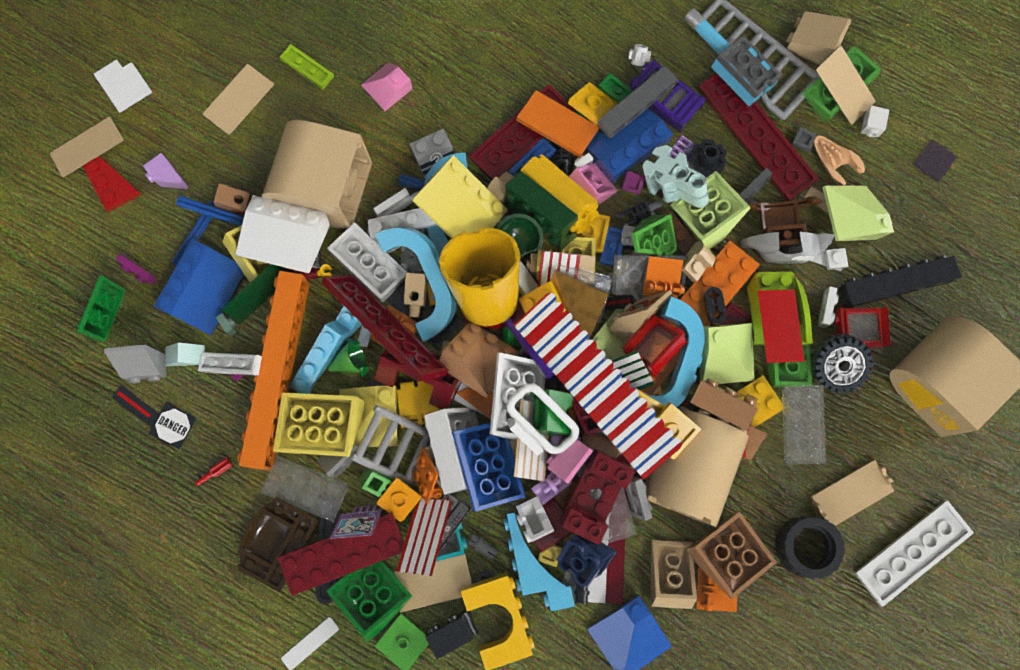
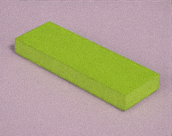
M292 44L279 57L282 62L322 90L334 77L332 72Z

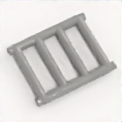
M375 405L373 408L375 413L356 453H352L350 459L394 480L398 477L405 484L412 486V473L415 470L417 458L420 455L419 451L422 447L425 448L430 441L428 430L392 411ZM383 416L390 419L391 422L373 460L363 457ZM398 424L406 427L407 430L389 468L381 465L380 462ZM414 432L419 433L423 437L406 474L403 475L396 472Z

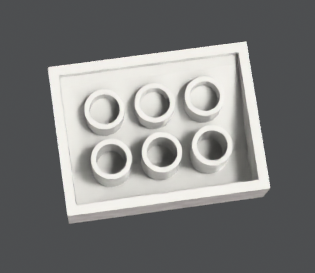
M253 195L245 211L236 255L310 273L330 226L326 212Z
M497 353L490 435L517 440V435L510 430L507 423L511 418L506 407L508 399L524 384H536L542 390H544L545 375L532 359ZM527 392L515 403V409L520 413L521 400L533 402L534 397L530 396V392Z
M469 407L451 408L425 415V426L429 433L430 446L434 453L435 466L439 473L440 486L443 489L444 495L467 490L452 432L479 426L476 411Z

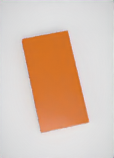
M537 90L516 119V121L579 158L599 130V127Z

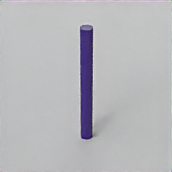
M509 318L504 321L546 378H551L553 372L516 329L513 320Z

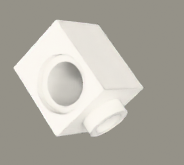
M871 105L864 113L861 133L866 134L868 137H879L886 130L889 110Z

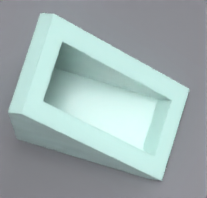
M175 343L166 346L165 366L199 365L201 353L205 352V346L187 343Z

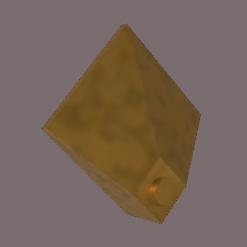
M555 270L550 281L553 282L565 310L572 314V321L580 323V330H585L588 333L589 340L609 293Z

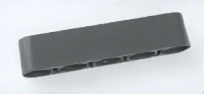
M667 66L663 67L597 122L598 127L609 139L612 138L678 83L679 79Z

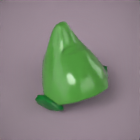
M347 338L346 342L348 344L338 352L327 369L330 372L360 373L364 377L367 374L369 365H367L365 355L359 346L360 342Z

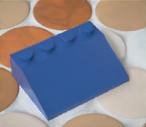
M646 109L610 139L599 128L585 152L593 157L594 163L597 164L613 184L624 176L626 171L632 170L653 155L652 152L656 147L668 144L673 133L662 119L649 109Z
M192 239L154 307L212 335L219 323L216 317L221 313L224 314L222 309L232 300L245 275L235 261Z
M491 423L452 432L473 512L525 498L521 479L514 477L515 458L510 440L490 435Z

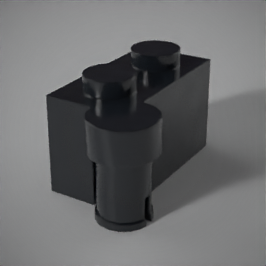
M464 610L459 614H452L446 618L447 622L440 626L438 623L427 629L428 632L425 638L436 659L472 641L473 635L475 636L479 633L472 620L473 616L470 611Z

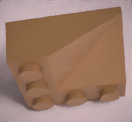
M469 322L444 349L439 361L449 369L447 373L487 398L494 389L497 353L517 356L519 351L507 345L479 325Z
M709 378L706 381L701 380L690 403L747 431L760 406V403L757 402L758 398L750 394L746 396L737 394L736 391L727 387L725 390L717 387L719 383Z
M740 512L730 514L716 528H712L687 548V551L698 566L730 599L736 597L777 563Z

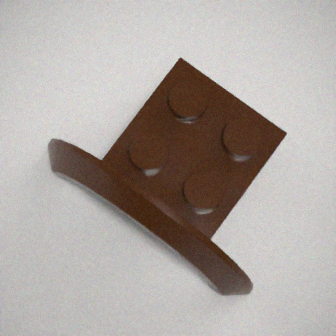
M810 196L799 200L774 203L751 201L748 204L750 206L748 211L760 212L762 234L779 232V248L802 246L800 232H807L806 223L800 224L799 209L820 204L822 200L815 196Z

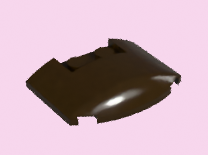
M276 497L273 499V502L263 506L247 526L239 546L240 564L237 567L239 571L280 593L286 585V580L277 558L306 546L319 520Z

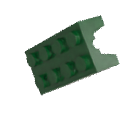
M521 171L505 184V200L508 211L511 214H526L534 218L541 226L543 237L552 247H556L561 251L576 238L577 233H571L569 229L578 220V215Z

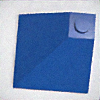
M637 594L587 628L614 670H640L672 647L656 620Z

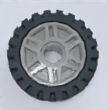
M838 334V336L831 335L830 339L825 338L823 344L819 343L817 345L818 350L814 349V357H811V362L813 363L811 364V369L817 381L826 389L841 394L842 391L850 393V390H858V385L860 387L865 385L863 383L864 380H869L868 374L872 375L873 370L871 367H874L873 355L861 340L848 334ZM845 360V364L839 367V363Z

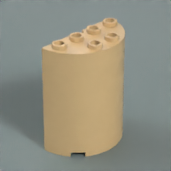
M678 406V409L696 423L701 430L675 459L670 457L648 476L645 483L647 489L646 496L648 501L716 528L749 436L746 430L739 427L735 428L729 425L728 421L720 417L714 419L709 417L710 413L698 410L697 413L690 411L686 407Z

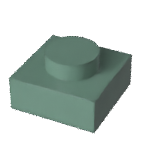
M221 313L216 317L228 335L233 336L237 333L235 329L237 324L230 316L227 317Z

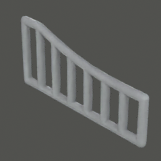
M714 0L701 15L707 20L719 6L728 11L713 27L718 33L733 16L742 22L727 38L726 41L730 45L748 27L755 33L754 37L750 40L754 46L761 39L770 45L762 53L766 59L775 50L784 56L775 66L779 72L789 61L798 67L770 99L766 93L760 96L767 109L781 120H785L804 100L805 97L802 93L820 77L819 74L727 0ZM804 72L812 80L787 108L782 111L775 103Z

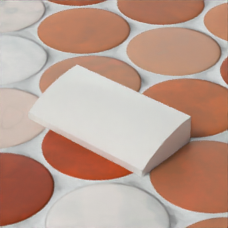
M355 222L327 248L329 253L381 303L397 289L406 278V273H408L387 252H383L381 247Z

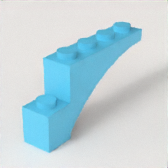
M343 306L335 321L325 324L292 381L290 387L296 392L310 394L327 366L346 343L347 338H350L362 325L356 317L351 315L345 306Z
M515 513L507 514L504 524L506 531L510 530L511 534L508 544L510 551L514 550L515 559H512L513 570L518 571L519 579H515L518 592L522 591L524 596L546 591L547 594L543 595L545 607H550V611L575 607L571 586L564 585L539 564L522 537Z

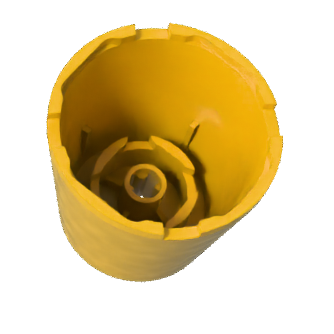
M488 227L478 228V231L470 233L464 231L453 237L444 246L440 254L439 263L441 273L463 315L468 321L480 326H493L506 321L514 314L518 306L520 251L516 241L506 232Z

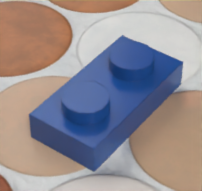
M608 227L599 264L616 268L619 266L623 247L621 243L622 229Z

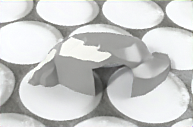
M779 232L743 239L740 241V247L755 249L760 257L768 263L800 264L814 259L821 251L827 249L835 236L834 234L800 232L802 252L797 254H784L779 251Z

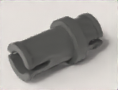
M474 533L467 542V545L473 547V551L480 552L491 561L498 552V549L485 542L483 537L479 538Z

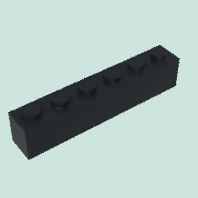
M942 255L934 258L935 261L929 262L926 259L917 262L915 266L906 264L898 267L899 270L893 271L892 268L880 272V275L875 276L874 273L862 276L863 279L856 280V278L845 280V284L839 287L845 308H852L954 282L962 278L955 256L947 257Z

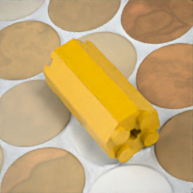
M543 154L539 155V159L536 156L532 157L521 171L578 215V220L569 231L580 234L585 229V225L597 217L599 213L597 211V200Z

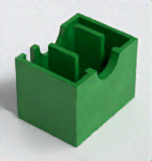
M550 389L543 390L565 413L569 407H572V394ZM530 392V396L534 397L532 426L543 435H569L570 428L535 393Z

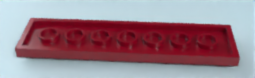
M717 73L698 86V91L762 171L767 168L772 172L770 181L786 201H791L819 180L756 101L748 106Z
M353 275L324 276L321 283L399 361L401 366L405 367L412 374L414 379L423 381L446 376L449 369Z

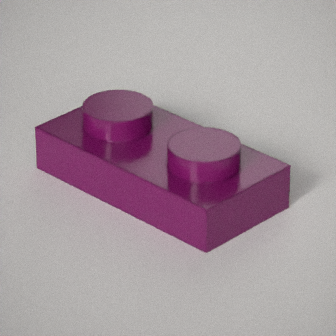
M119 254L116 258V261L121 263V269L129 274L133 271L137 274L135 278L143 284L147 281L153 285L157 278L123 255Z

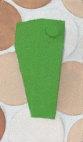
M671 214L650 216L642 220L631 233L635 253L670 256L678 251Z

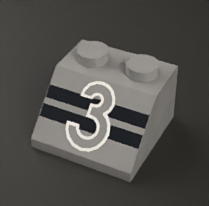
M444 129L409 144L424 179H426L429 170L436 162L443 157L455 154Z

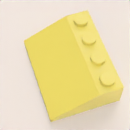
M454 155L440 166L412 199L451 238L464 231L470 233L478 231V228L482 227L494 228L508 210Z
M282 393L273 452L349 457L362 422L365 401L356 396Z

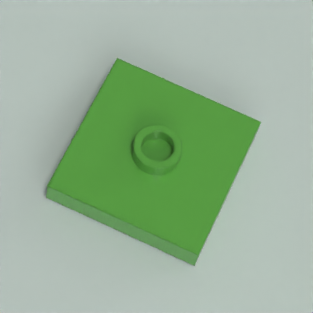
M401 613L375 647L401 670H409L429 644L425 638L426 633Z

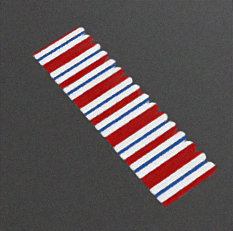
M547 293L514 326L633 468L645 479L682 447L681 440L672 438L673 431L670 428H664L665 424L661 418H655L656 412L653 408H646L647 401L644 398H638L639 392L635 388H630L629 380L626 378L621 379L622 373L619 369H613L612 360L605 359L603 350H596V342L588 340V333L585 330H580L581 327L578 321H572V314L570 312H563L564 305L561 302H556L555 294Z

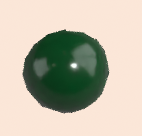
M514 213L506 216L499 221L496 229L502 230L514 238L520 251V259L530 252L541 249L543 245L541 226L534 218L526 214Z

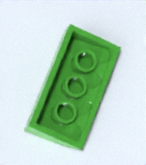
M855 46L846 53L866 86L882 70ZM821 77L802 93L811 107L826 122L841 110Z
M797 309V311H798V318H799V324H800L799 309ZM802 345L804 362L768 363V376L771 387L812 386L810 345Z

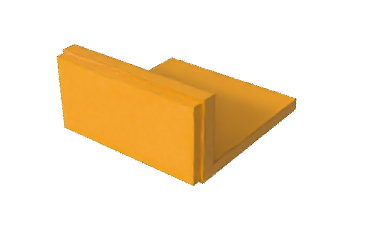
M396 477L384 494L379 497L376 504L388 513L393 512L395 518L402 522L422 496Z

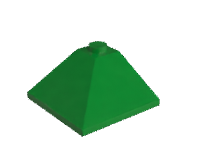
M99 275L83 316L77 323L76 333L106 343L126 289Z
M383 561L345 575L326 591L366 643L377 635L413 597Z

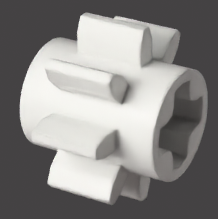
M635 44L634 49L630 48L628 59H632L631 64L644 66L645 61L650 62L651 51H648V46Z

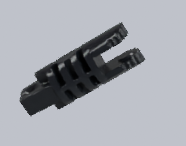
M557 145L555 165L560 170L564 168V173L570 176L573 154Z
M647 199L614 216L615 219H621L628 214L630 221L619 226L623 230L624 225L632 226L643 219L655 215L654 210L663 205L660 199L651 203Z

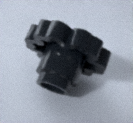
M702 140L700 145L695 144L690 151L689 157L691 160L689 166L705 177L710 176L715 171L721 173L727 164L725 159L727 152L723 145H716L714 140Z

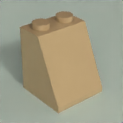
M805 11L802 18L798 17L793 26L796 28L795 32H791L786 42L789 43L787 49L795 55L821 65L840 47L852 20Z

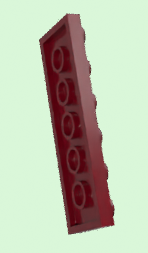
M550 84L540 91L545 96L574 111V108ZM523 108L469 156V159L491 181L495 177L499 178L505 172H508L542 138L545 139L542 135L516 121Z
M391 512L378 518L372 535L332 539L327 537L281 555L277 559L291 596L400 554L404 546V540L395 516Z

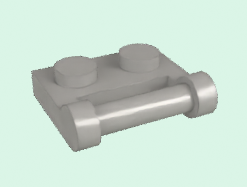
M632 477L626 489L631 507L629 510L630 515L645 521L652 518V507L646 496V485L642 479Z

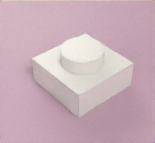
M589 153L585 156L582 155L580 158L578 157L574 161L573 171L576 168L592 164L593 157Z
M845 248L826 250L824 252L827 270L848 267Z

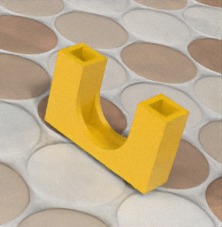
M507 572L461 587V594L467 611L488 604H498L505 607L512 615L511 628L503 638L479 646L485 670H492L532 656L531 649L535 648L531 635H526L525 629L528 628L525 616H520L519 609L522 608L519 596L514 597L512 590L516 589L513 577L508 578Z

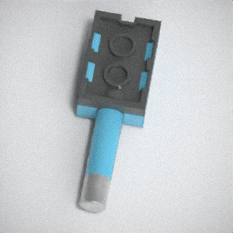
M695 8L685 15L684 19L718 54V57L711 66L712 69L748 106L757 101L762 94L764 95L773 88L781 78L782 74L745 36L730 45Z

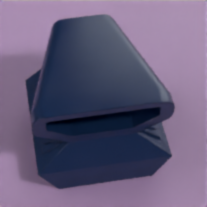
M574 534L556 560L564 572H571L573 574L574 581L578 585L589 587L594 578L602 575L617 552L602 542L598 545Z

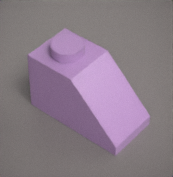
M162 153L143 165L147 171L145 176L151 183L155 181L161 187L188 188V185Z

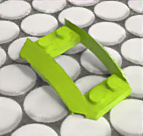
M755 273L746 288L751 308L754 345H764L758 298L759 290H795L800 315L799 325L802 345H812V326L808 300L804 287L794 273Z

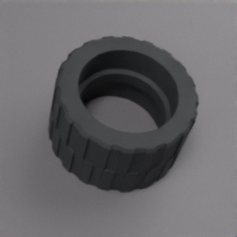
M816 516L792 518L784 523L779 529L778 535H776L775 550L778 559L783 567L797 576L821 579L832 575L843 562L845 549L841 533L833 523L828 522L824 518ZM803 528L816 529L824 539L825 553L822 560L815 566L802 565L794 554V539Z

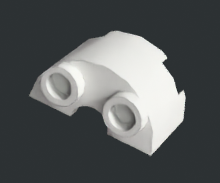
M538 496L516 506L519 512L516 517L520 526L525 525L526 531L523 533L528 543L554 532Z

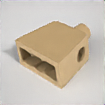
M406 273L404 304L409 306L408 317L420 318V308L426 307L428 279L425 274ZM418 293V300L413 301V295Z

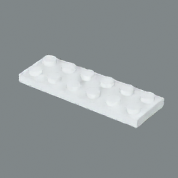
M945 500L855 571L854 574L878 605L883 607L974 534V532L949 501Z

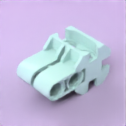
M668 145L656 147L652 152L657 159L655 164L648 160L643 164L649 193L655 196L659 189H661L664 194L662 200L667 203L682 199L695 207H705L709 202L705 176L688 167L685 154L680 152L673 159L670 154L672 147Z

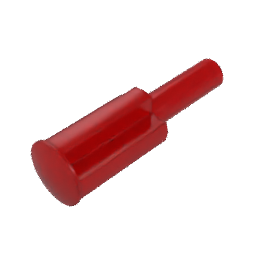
M226 456L210 467V471L196 480L195 484L200 486L211 477H217L233 466L230 458Z

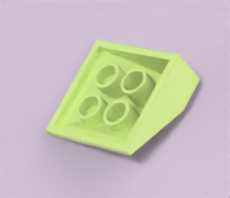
M717 171L706 178L709 202L705 207H695L682 199L670 204L695 239L702 241L709 250L720 243L750 209V206Z
M867 186L822 187L836 241L877 240L894 232L889 213Z
M752 323L703 326L705 343L701 355L703 360L699 367L700 382L701 380L706 381L707 378L719 384L754 381Z

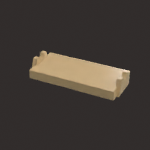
M872 460L810 496L811 504L820 518H824L836 526L894 492L891 486L893 480L887 475L885 467L878 465L876 460Z

